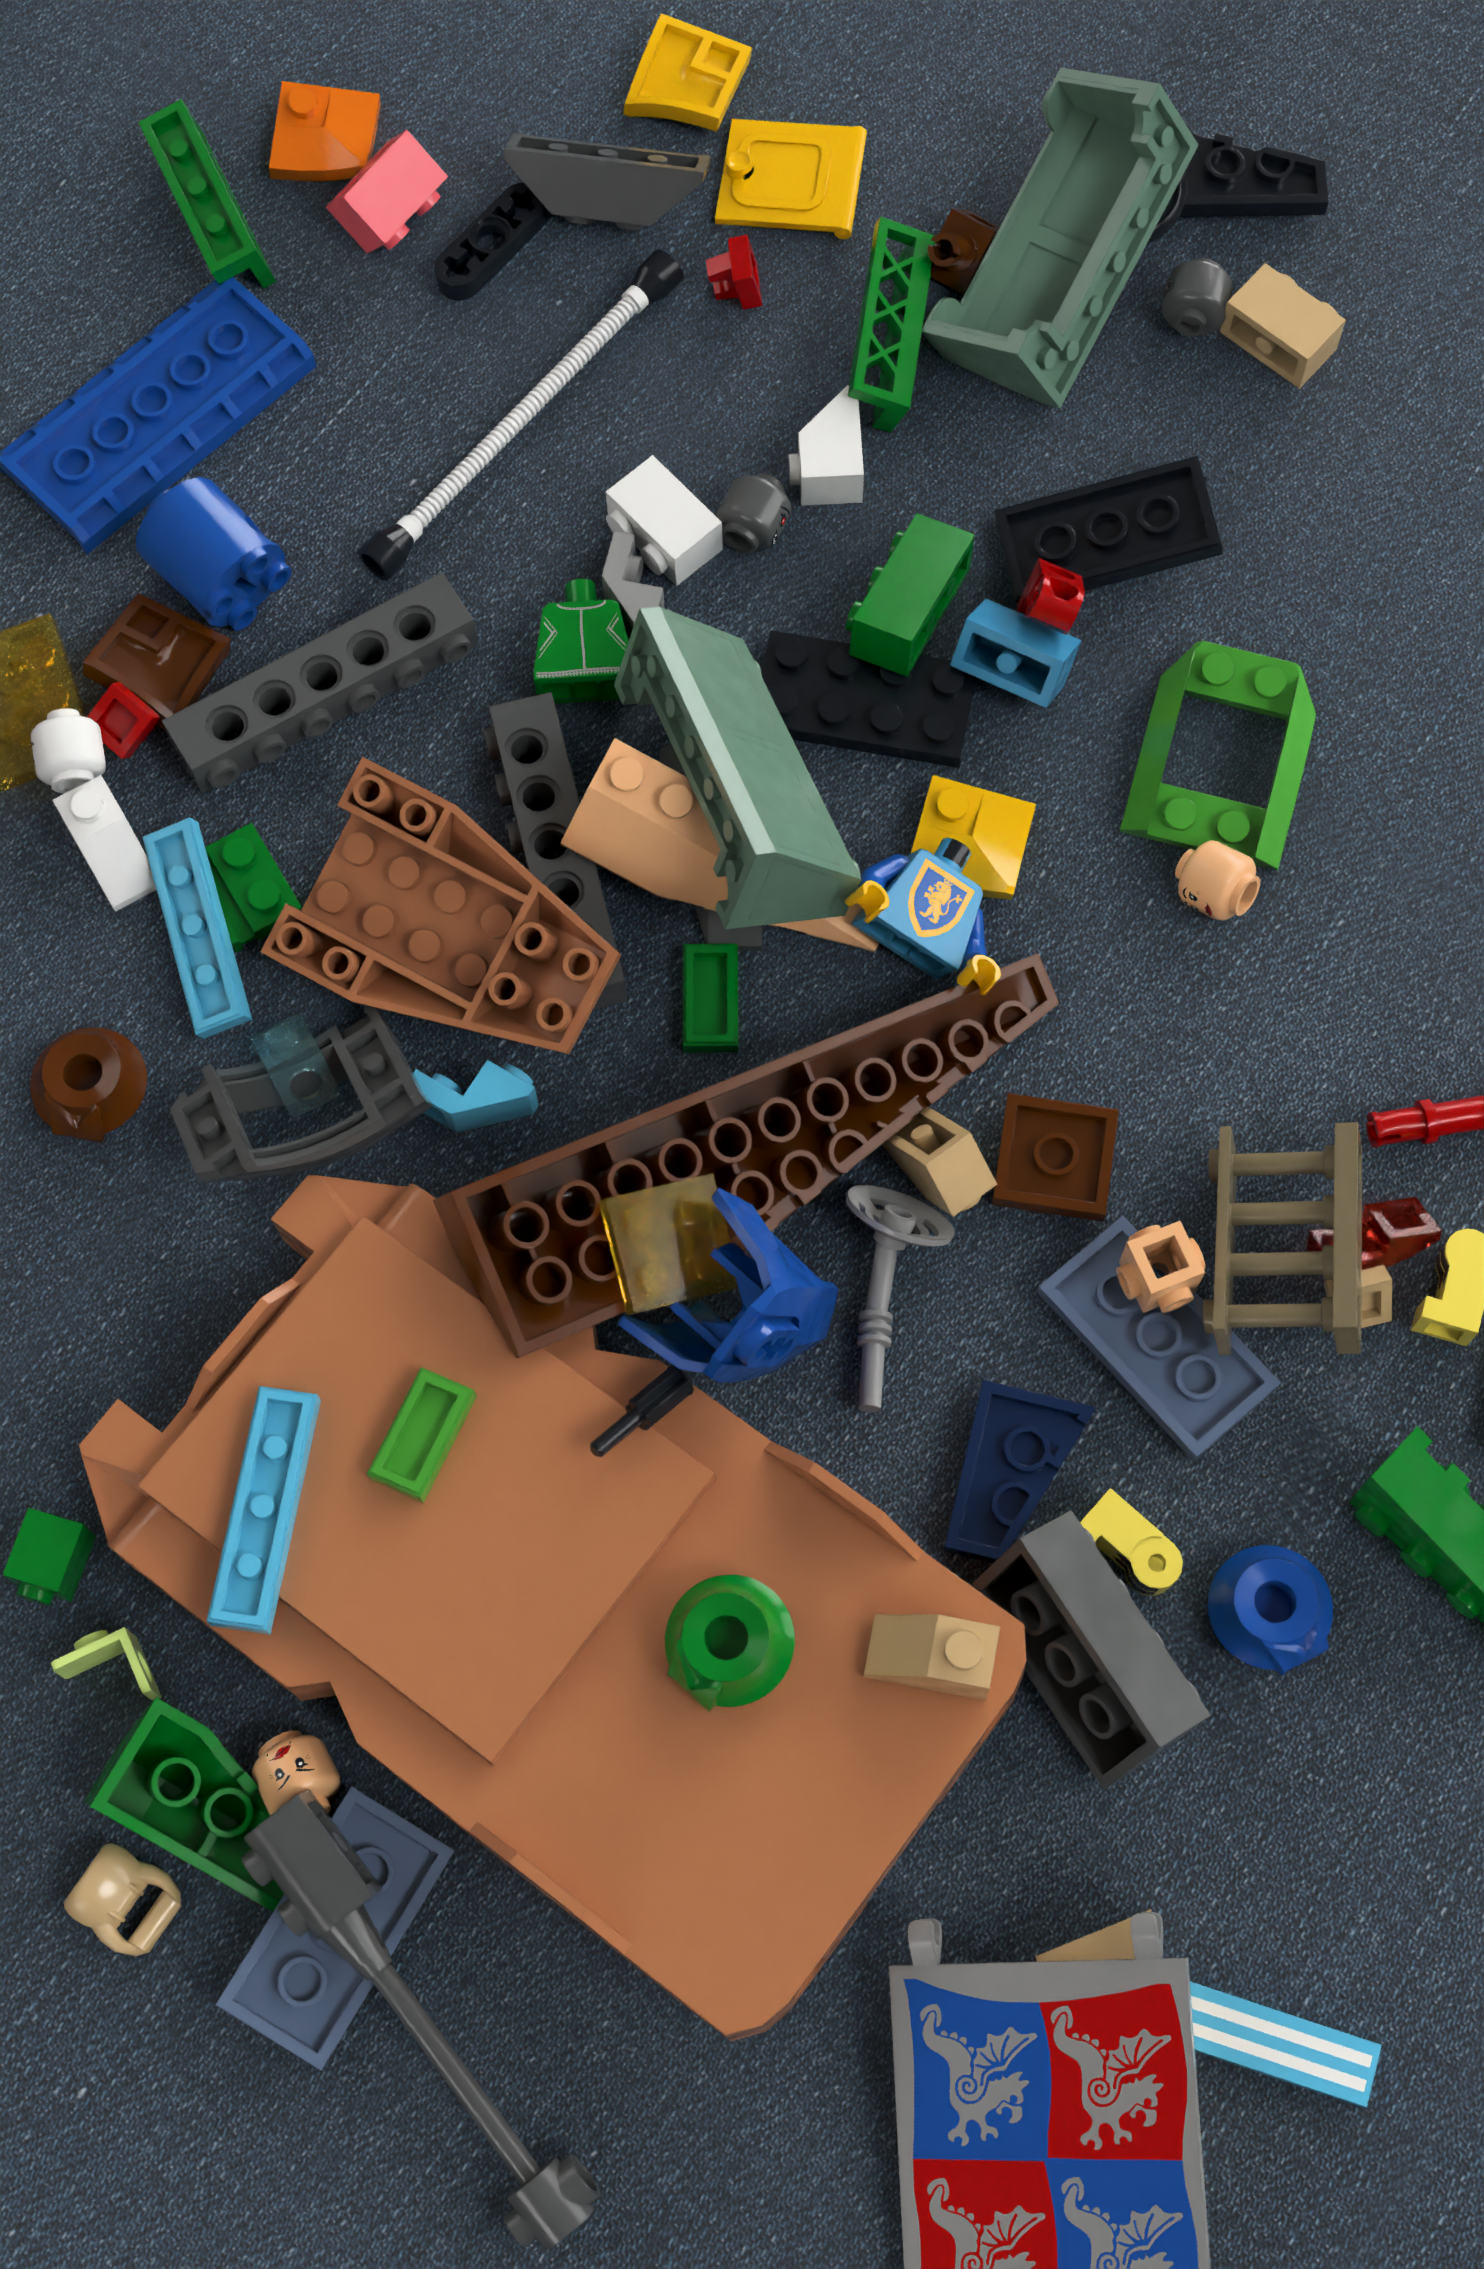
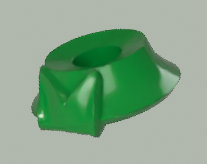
M742 1575L715 1576L694 1585L676 1603L667 1622L665 1631V1652L669 1664L667 1676L674 1679L693 1699L708 1711H711L715 1706H743L763 1698L784 1678L794 1653V1626L785 1604L768 1586Z

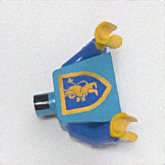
M943 838L934 855L927 850L919 849L907 856L893 854L865 868L860 874L861 882L857 890L845 899V904L849 908L855 903L862 907L851 924L934 979L958 970L961 965L962 972L957 977V983L966 987L974 980L980 987V994L985 996L999 980L1001 972L997 963L989 958L986 952L983 911L979 907L983 891L978 884L961 874L971 855L969 848L958 840Z

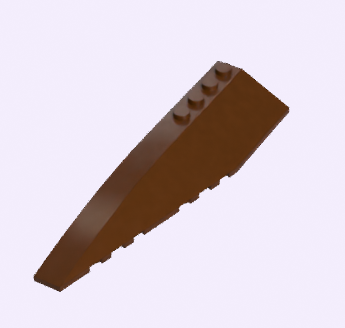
M1039 953L1000 968L1001 976L985 996L980 994V987L974 980L966 987L961 985L955 986L470 1183L433 1200L456 1257L515 1357L525 1356L725 1269L710 1256L714 1248H719L730 1242L736 1243L744 1251L746 1247L712 1200L711 1196L717 1188H721L752 1204L768 1229L772 1232L779 1226V1223L794 1211L810 1202L821 1193L823 1188L840 1175L849 1171L912 1121L911 1119L924 1108L936 1102L953 1085L967 1074L974 1072L991 1055L1005 1044L1013 1041L1059 1004Z

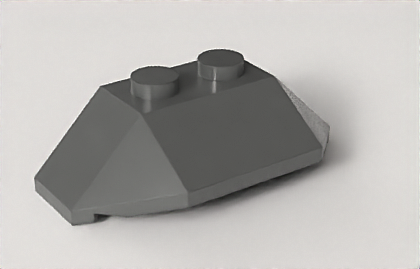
M513 133L504 148V160L552 215L565 216L567 221L576 224H588L595 220L611 221L618 228L626 230L641 229L644 225L651 226L701 185L710 167L711 158L709 155L684 154L531 136L521 133Z

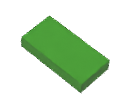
M421 1367L367 1472L370 1480L424 1503L477 1397L475 1391Z

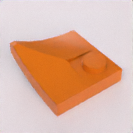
M282 81L269 162L270 179L293 181L352 179L372 157L381 106L380 94Z

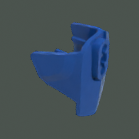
M717 1188L711 1196L713 1202L751 1254L750 1256L736 1243L731 1242L719 1248H714L710 1254L711 1257L736 1278L743 1303L741 1311L729 1322L723 1321L703 1302H698L694 1306L687 1308L678 1301H675L670 1309L683 1321L658 1325L623 1315L617 1324L678 1369L702 1373L719 1383H734L751 1380L776 1371L824 1340L833 1316L838 1287L833 1282L819 1279L768 1229L752 1204L721 1188Z

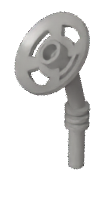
M857 1185L850 1188L847 1193V1206L863 1223L875 1230L873 1238L877 1241L865 1310L859 1313V1321L861 1323L858 1325V1333L860 1335L857 1337V1345L862 1348L858 1409L864 1412H878L881 1410L885 1350L891 1347V1338L889 1336L892 1334V1326L890 1324L893 1322V1315L888 1312L897 1253L904 1250L907 1244L924 1247L947 1245L951 1242L955 1231L946 1217L916 1198L884 1187ZM874 1205L885 1206L884 1210H877ZM925 1226H927L934 1233L935 1236H929V1231Z

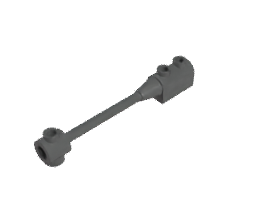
M311 1790L296 1795L244 1837L251 1848L241 1857L245 1868L252 1878L263 1887L273 1879L288 1898L287 1901L278 1907L279 1913L295 1935L302 1937L311 1930L317 1940L322 1938L367 1981L371 1979L519 2182L506 2196V2199L513 2208L503 2216L506 2226L513 2237L525 2248L535 2240L538 2241L544 2251L552 2248L592 2214L595 2209L592 2203L601 2196L598 2185L584 2164L573 2154L568 2155L561 2162L555 2156L541 2166L537 2164L390 1963L393 1961L390 1953L364 1906V1903L383 1888Z

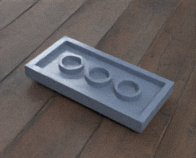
M1122 1215L1038 1287L1037 1293L1194 1462L1271 1395L1281 1382L1233 1331L1231 1355L1219 1356L1214 1334H1205L1204 1301L1196 1292L1192 1293L1194 1299L1191 1302L1167 1313H1162L1160 1307L1143 1313L1136 1298L1129 1300L1120 1286L1116 1268L1121 1266L1119 1260L1128 1238L1138 1231ZM1153 1269L1157 1279L1166 1276L1161 1270Z
M351 1786L331 1819L383 1888L364 1903V1906L391 1956L455 1850ZM284 1894L217 2001L216 2006L322 2071L374 1983L371 1979L367 1981L322 1938L317 1940L311 1930L302 1937L295 1935L286 1925L278 1910V1907L288 1900Z

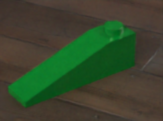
M155 1697L115 1749L84 1802L272 1912L284 1895L274 1879L264 1887L259 1885L249 1874L241 1859L244 1854L251 1850L244 1837L270 1817L258 1791L259 1786L241 1768L207 1726Z

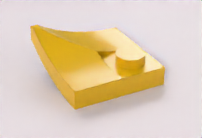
M661 13L632 81L624 104L623 115L676 120L717 132L750 62L752 47Z
M933 775L910 854L923 849L934 855L943 838L958 840L971 851V855L961 874L981 887L983 891L982 897L1011 900L1014 895L1036 804Z

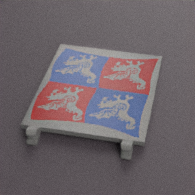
M1141 1912L1133 1915L1130 1925L1135 1959L940 1964L942 1928L939 1920L933 1918L910 1922L908 1926V1942L913 1965L889 1966L904 2269H1211L1188 1958H1163V1921L1159 1913Z

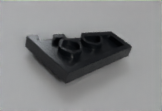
M1219 133L1215 134L1214 139L1192 134L1198 143V147L1184 172L1186 198L1180 217L1326 214L1329 199L1324 160L1266 146L1258 151L1233 144L1234 137Z

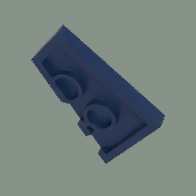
M983 1380L943 1551L994 1563L1016 1541L1094 1414L1096 1407Z

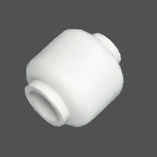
M68 708L51 711L47 714V719L37 724L32 730L31 744L37 778L45 784L51 785L52 790L55 792L66 793L105 772L106 763L101 728L91 718L80 716L79 711Z

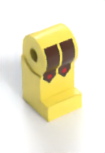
M1475 1229L1456 1231L1440 1249L1435 1265L1440 1277L1435 1298L1426 1296L1417 1307L1411 1331L1466 1347L1478 1334L1484 1310V1233Z
M1110 1488L1080 1522L1081 1525L1090 1532L1096 1546L1125 1570L1127 1582L1133 1590L1148 1596L1164 1593L1178 1580L1182 1572L1183 1560L1180 1551L1161 1531Z

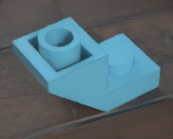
M487 1060L463 1096L461 1095L462 1089L455 1082L441 1074L435 1073L431 1078L417 1069L413 1072L423 1093L433 1105L423 1114L456 1133L533 1115L539 1106L535 1086L532 1085L533 1080L525 1072L510 1064H505L501 1068Z

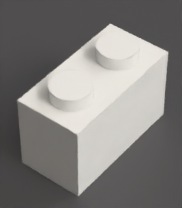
M653 455L606 491L608 511L606 521L613 533L614 531L634 534L635 545L640 550L641 557H643L649 569L657 575L663 573L676 586L723 550L722 522Z

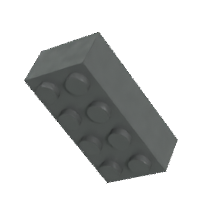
M1072 1510L1019 1538L971 1584L972 1587L1024 1624L1027 1659L1025 1672L1103 1790L1157 1757L1211 1716L1202 1703L1196 1688L1178 1668L1166 1650L1160 1635L1151 1628L1132 1600L1126 1585L1117 1578L1096 1547L1094 1538L1081 1525Z

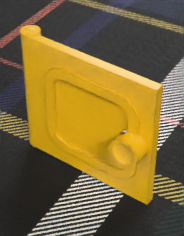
M732 119L715 214V224L834 232L835 236L839 239L850 238L867 136L866 129L861 126L851 127ZM753 168L754 171L752 175L744 180V175L749 173Z

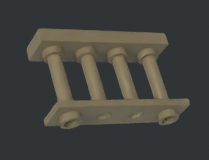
M1358 1122L1335 1123V1145H1325L1324 1151L1237 1154L1231 1126L1220 1127L1219 1149L1209 1150L1210 1182H1218L1214 1299H1204L1203 1324L1205 1334H1214L1220 1356L1231 1355L1232 1328L1323 1327V1332L1334 1333L1337 1354H1361L1362 1145ZM1325 1174V1179H1334V1195H1324L1323 1201L1236 1203L1237 1176ZM1324 1224L1325 1229H1334L1333 1245H1324L1323 1251L1234 1253L1235 1226ZM1323 1275L1324 1280H1333V1297H1322V1303L1233 1305V1276Z

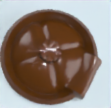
M90 1027L77 1029L54 1040L37 1059L30 1080L32 1102L39 1116L51 1126L54 1135L103 1143L105 1133L113 1131L124 1124L140 1106L147 1086V1070L138 1048L125 1036L105 1028Z

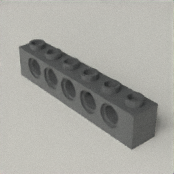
M441 572L162 720V723L172 746L201 794L212 788H222L235 781L240 773L260 762L268 763L276 760L288 747L301 740L324 734L332 727L333 723L354 712L361 713L369 710L381 697L400 687H411L421 681L426 673L445 663L458 662L466 657L471 649L479 645L474 619L444 573ZM422 633L427 635L421 640H408L414 634ZM370 658L381 659L374 665H362L365 660ZM327 682L335 683L330 689L323 691L315 690L320 684ZM276 708H288V710L281 715H268L272 710ZM241 732V735L234 740L222 741V738L229 733Z
M552 692L489 706L493 726L483 728V733L490 760L500 758L504 773L494 775L501 807L512 805L515 821L506 822L513 854L523 852L527 869L558 898L570 896L577 899L569 908L617 950L595 863L560 845L580 802ZM525 755H537L540 757L531 764L517 762ZM539 801H546L552 804L545 811L537 812L528 809L532 804ZM557 848L564 851V854L557 859L548 860L540 857L548 849ZM620 959L593 1010L628 1002Z

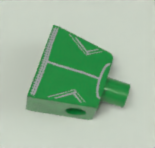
M571 580L565 585L566 602L548 603L542 610L533 672L536 695L552 692L554 704L620 700L614 684L627 648L628 638L619 603L613 599L597 600L596 584L591 580Z

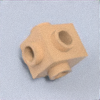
M1177 1221L1160 1228V1225H1152L1131 1235L1119 1260L1121 1266L1116 1268L1117 1277L1124 1294L1129 1300L1136 1298L1143 1313L1160 1307L1162 1313H1167L1183 1307L1194 1299L1192 1293L1196 1292L1205 1274V1261L1196 1241L1193 1238H1188L1181 1221ZM1153 1269L1161 1270L1166 1276L1157 1279Z

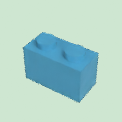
M985 598L966 619L950 666L1047 708L1064 687L1082 640L1026 619L1025 615Z

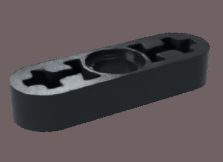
M524 182L508 187L438 256L435 262L436 280L439 291L445 297L457 301L473 297L544 227L547 221L546 207ZM530 205L533 207L531 212L526 209ZM518 206L522 210L516 214L515 208ZM492 233L501 235L505 239L504 243L496 249H485L478 244L481 237ZM467 269V276L463 277L460 275V273ZM453 271L457 273L455 276L450 278V272Z

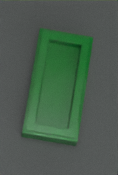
M738 943L683 944V1053L738 1052Z

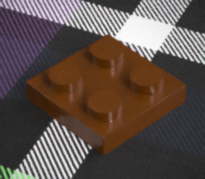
M1008 1093L995 1176L997 1185L993 1190L992 1205L1103 1222L1107 1210L1119 1109Z

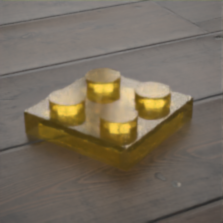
M713 1173L598 1201L627 1316L672 1305L675 1301L680 1303L738 1288L736 1278L710 1256L714 1248H719L731 1242L725 1218L711 1197L717 1190Z

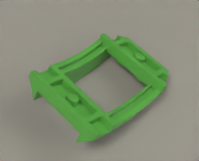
M1199 641L1195 643L1160 677L1119 832L1196 850L1207 841H1219L1251 857L1255 866L1277 871L1290 826L1316 717L1301 667L1294 662L1212 642ZM1183 695L1287 720L1266 808L1161 783Z

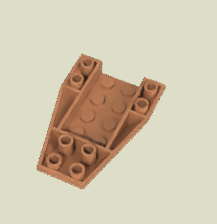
M362 757L337 804L340 808L351 813L346 826L302 910L285 904L260 952L357 1004L570 1054L621 954L457 805Z

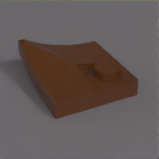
M138 593L83 661V675L107 689L112 683L121 682L160 716L156 724L166 732L162 720L197 702L214 673L230 653L231 638Z

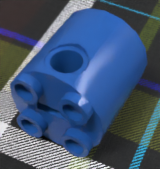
M203 477L188 479L160 493L149 505L146 516L142 520L136 535V551L141 558L179 595L184 596L211 626L224 627L230 625L235 631L243 630L255 619L257 615L256 607L266 600L271 592L281 589L291 576L292 570L285 563V554L277 543L270 541L253 523L250 517L211 479Z

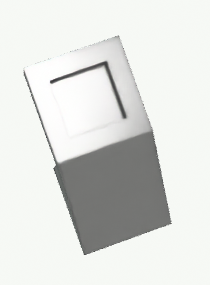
M614 531L602 573L604 600L613 599L618 601L626 634L630 638L639 608H665L664 591L662 587L640 583L643 571V557L636 556L635 535Z

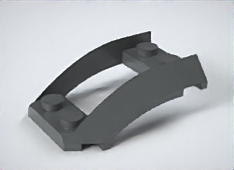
M364 1006L367 1016L341 1032L335 1025L309 1042L267 1060L216 1070L211 1063L203 1067L201 1070L205 1079L195 1092L188 1096L183 1091L170 1108L194 1172L199 1179L208 1184L217 1181L270 1178L311 1170L351 1156L373 1145L433 1107L432 1103L423 1093L399 1047L401 1045L399 1039L380 1010ZM348 1078L350 1079L364 1109L310 1136L280 1145L252 1149L238 1114L261 1111L297 1102L332 1088Z

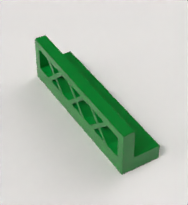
M182 98L139 121L138 123L217 283L221 284L248 268L252 270L263 289L277 282L203 131Z
M880 216L874 227L847 396L875 405L872 427L891 433L911 406L932 261L928 256V245L935 246V242L931 240L935 235ZM887 238L907 245L898 257V263L886 247ZM890 278L894 282L891 306L879 289L880 283ZM883 321L888 326L884 348L872 332L873 326ZM876 364L881 368L878 388L864 383L866 370Z

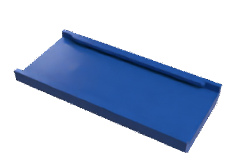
M234 277L221 284L214 280L0 452V472L2 474L6 473L80 543L82 550L86 554H89L150 504L160 493L172 486L317 367L314 355L299 335Z

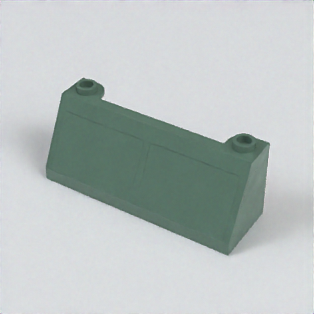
M1067 68L1059 69L1042 101V112L1051 132L961 302L959 303L956 299L949 297L939 300L929 312L922 328V334L943 359L1039 403L1055 408H1061L1198 147L1197 141L1160 83Z
M662 607L639 608L614 687L622 705H654L718 843L720 852L713 870L717 877L726 876L728 900L718 901L716 911L725 930L845 916L849 908L845 904V899L857 890L861 882L858 864L855 860L851 859L762 678L761 668L758 662L753 660L744 640Z

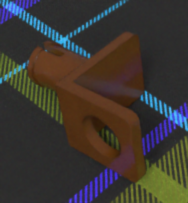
M952 208L941 232L931 239L935 242V246L928 245V256L932 261L930 277L959 293H965L1000 227L971 211Z

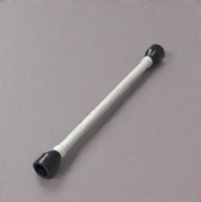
M660 249L655 250L638 267L631 286L622 294L621 301L588 332V335H585L576 344L575 348H572L571 352H568L563 357L562 361L524 397V400H521L511 410V413L507 414V417H504L499 422L498 426L494 427V430L490 431L489 435L468 454V457H465L455 467V470H452L446 476V479H443L437 485V488H434L433 492H430L428 497H425L424 501L420 502V506H416L411 515H404L396 524L376 532L358 550V556L367 569L379 579L388 581L407 561L414 542L423 534V527H426L432 521V518H435L441 512V509L443 510L445 505H448L454 499V496H457L463 487H466L467 483L471 482L472 478L493 459V456H496L506 446V443H509L515 437V434H518L519 430H522L528 421H531L532 417L566 385V382H569L578 373L579 369H582L583 365H586L596 352L625 325V322H628L634 314L640 313L647 305L666 298L684 279V274L677 261L671 255Z

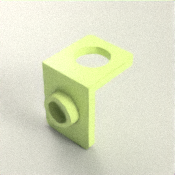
M125 1627L111 1634H108L107 1630L88 1634L74 1643L75 1651L51 1662L55 1673L64 1679H69L125 1652L142 1693L151 1700L155 1697L161 1698L160 1691L137 1637Z

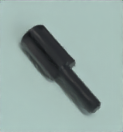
M674 1365L669 1366L667 1370L628 1401L629 1404L625 1407L627 1413L590 1443L591 1452L597 1457H603L638 1427L646 1431L685 1398L693 1394L694 1388L688 1376Z

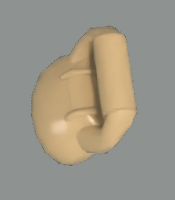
M113 1843L105 1844L64 1901V1909L68 1915L78 1923L90 1927L103 1944L114 1952L135 1957L151 1951L182 1906L181 1892L167 1872L153 1864L138 1861L126 1848ZM148 1884L161 1888L163 1891L129 1940L124 1939L117 1928L121 1922H125V1916L134 1906L139 1896H143V1890Z

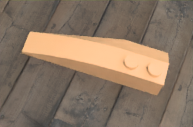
M614 738L583 796L560 845L656 897L672 901L677 900L717 912L716 906L718 901L728 900L726 876L717 877L713 870L720 848L687 777ZM858 903L848 908L845 916L769 925L803 932L809 936L875 952L879 945L878 941L851 924L862 908Z

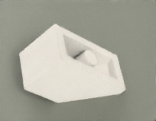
M846 386L798 433V454H789L790 486L800 485L801 506L862 503L864 469L859 400L847 396L849 386Z
M102 775L53 799L67 829L115 912L156 891L148 857Z

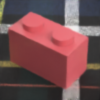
M405 130L388 140L326 206V209L366 253L383 245L387 250H390L409 232L410 229L405 225V222L415 212L419 217L422 216L440 199L441 195L436 189L448 176L412 134Z

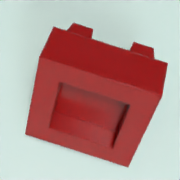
M748 235L729 238V252L706 260L709 282H713L716 300L739 298L743 310L763 306L758 265Z
M116 682L110 685L87 718H91L100 726L102 742L121 759L130 758L139 745L148 738L157 726L156 723L160 716L121 682Z

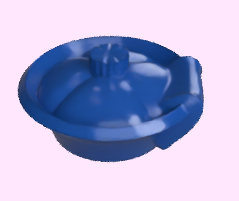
M1260 1545L1234 1554L1219 1568L1209 1589L1208 1614L1217 1638L1233 1656L1251 1666L1275 1670L1280 1675H1284L1292 1668L1328 1650L1327 1636L1333 1620L1332 1597L1324 1577L1308 1559L1284 1547Z

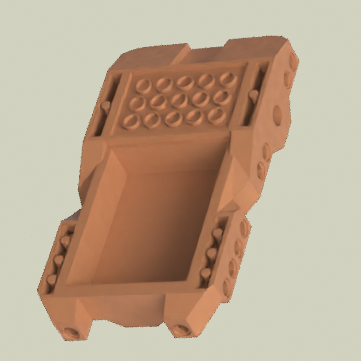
M307 1175L271 1218L283 1241L307 1261L290 1280L262 1296L208 1359L200 1371L185 1406L165 1430L160 1432L117 1399L79 1444L81 1456L106 1534L108 1547L128 1565L299 1700L337 1696L357 1744L371 1757L726 2039L734 2041L766 2032L793 2008L866 1907L868 1899L936 1805L941 1803L1012 1705L1024 1676L1027 1661L1024 1624L925 1553L885 1512L816 1462L772 1442L695 1385H693V1394L685 1398L647 1431L638 1427L603 1457L595 1456L590 1450V1443L627 1413L625 1407L629 1404L628 1401L667 1370L668 1366L660 1360L599 1350L598 1334L595 1325L525 1356L516 1358L456 1257L433 1200L436 1199L434 1196L415 1184L395 1186ZM421 1367L473 1389L477 1395L424 1503L370 1480L367 1476V1472ZM259 1386L317 1394L321 1399L271 1635L215 1627L206 1622ZM720 1575L750 1577L772 1589L785 1604L791 1616L795 1633L792 1661L781 1682L763 1698L743 1706H715L711 1711H708L693 1699L674 1679L667 1676L669 1669L665 1652L667 1622L679 1599L699 1582ZM875 1614H939L1000 1626L991 1685L986 1701L864 1677Z

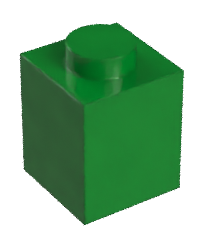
M28 1508L2 1575L16 1586H19L16 1595L28 1601L45 1606H50L53 1597L72 1602L96 1535L84 1524Z

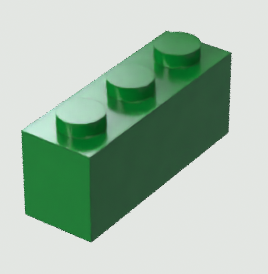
M918 513L906 532L899 530L892 541L888 555L889 560L886 565H877L871 575L866 598L863 602L856 600L850 609L845 626L846 631L851 632L849 655L908 677L970 571L975 534Z

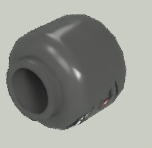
M1195 258L1182 262L1172 270L1168 278L1161 304L1163 318L1170 327L1184 336L1196 337L1215 332L1221 328L1226 318V305L1231 299L1233 292L1231 278L1218 263L1207 258Z
M760 473L757 476L744 475L737 477L723 498L715 516L722 522L723 541L738 552L753 554L756 551H764L773 547L792 513L790 500L784 493V487L781 482L771 475Z

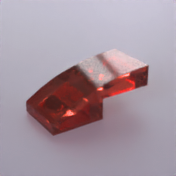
M1417 1197L1365 1204L1362 1216V1270L1384 1265L1387 1268L1423 1251L1440 1240L1441 1228ZM1334 1229L1310 1230L1306 1246L1308 1252L1323 1251L1324 1245H1333Z

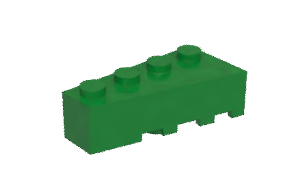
M1417 1426L1358 1490L1349 1503L1357 1509L1355 1516L1368 1531L1378 1537H1382L1385 1534L1402 1550L1400 1556L1410 1569L1425 1578L1430 1575L1448 1591L1445 1596L1458 1612L1470 1619H1474L1476 1616L1484 1624V1504H1477L1470 1497V1492L1466 1485L1471 1480L1454 1463H1449L1446 1467L1438 1464L1425 1450L1433 1441Z

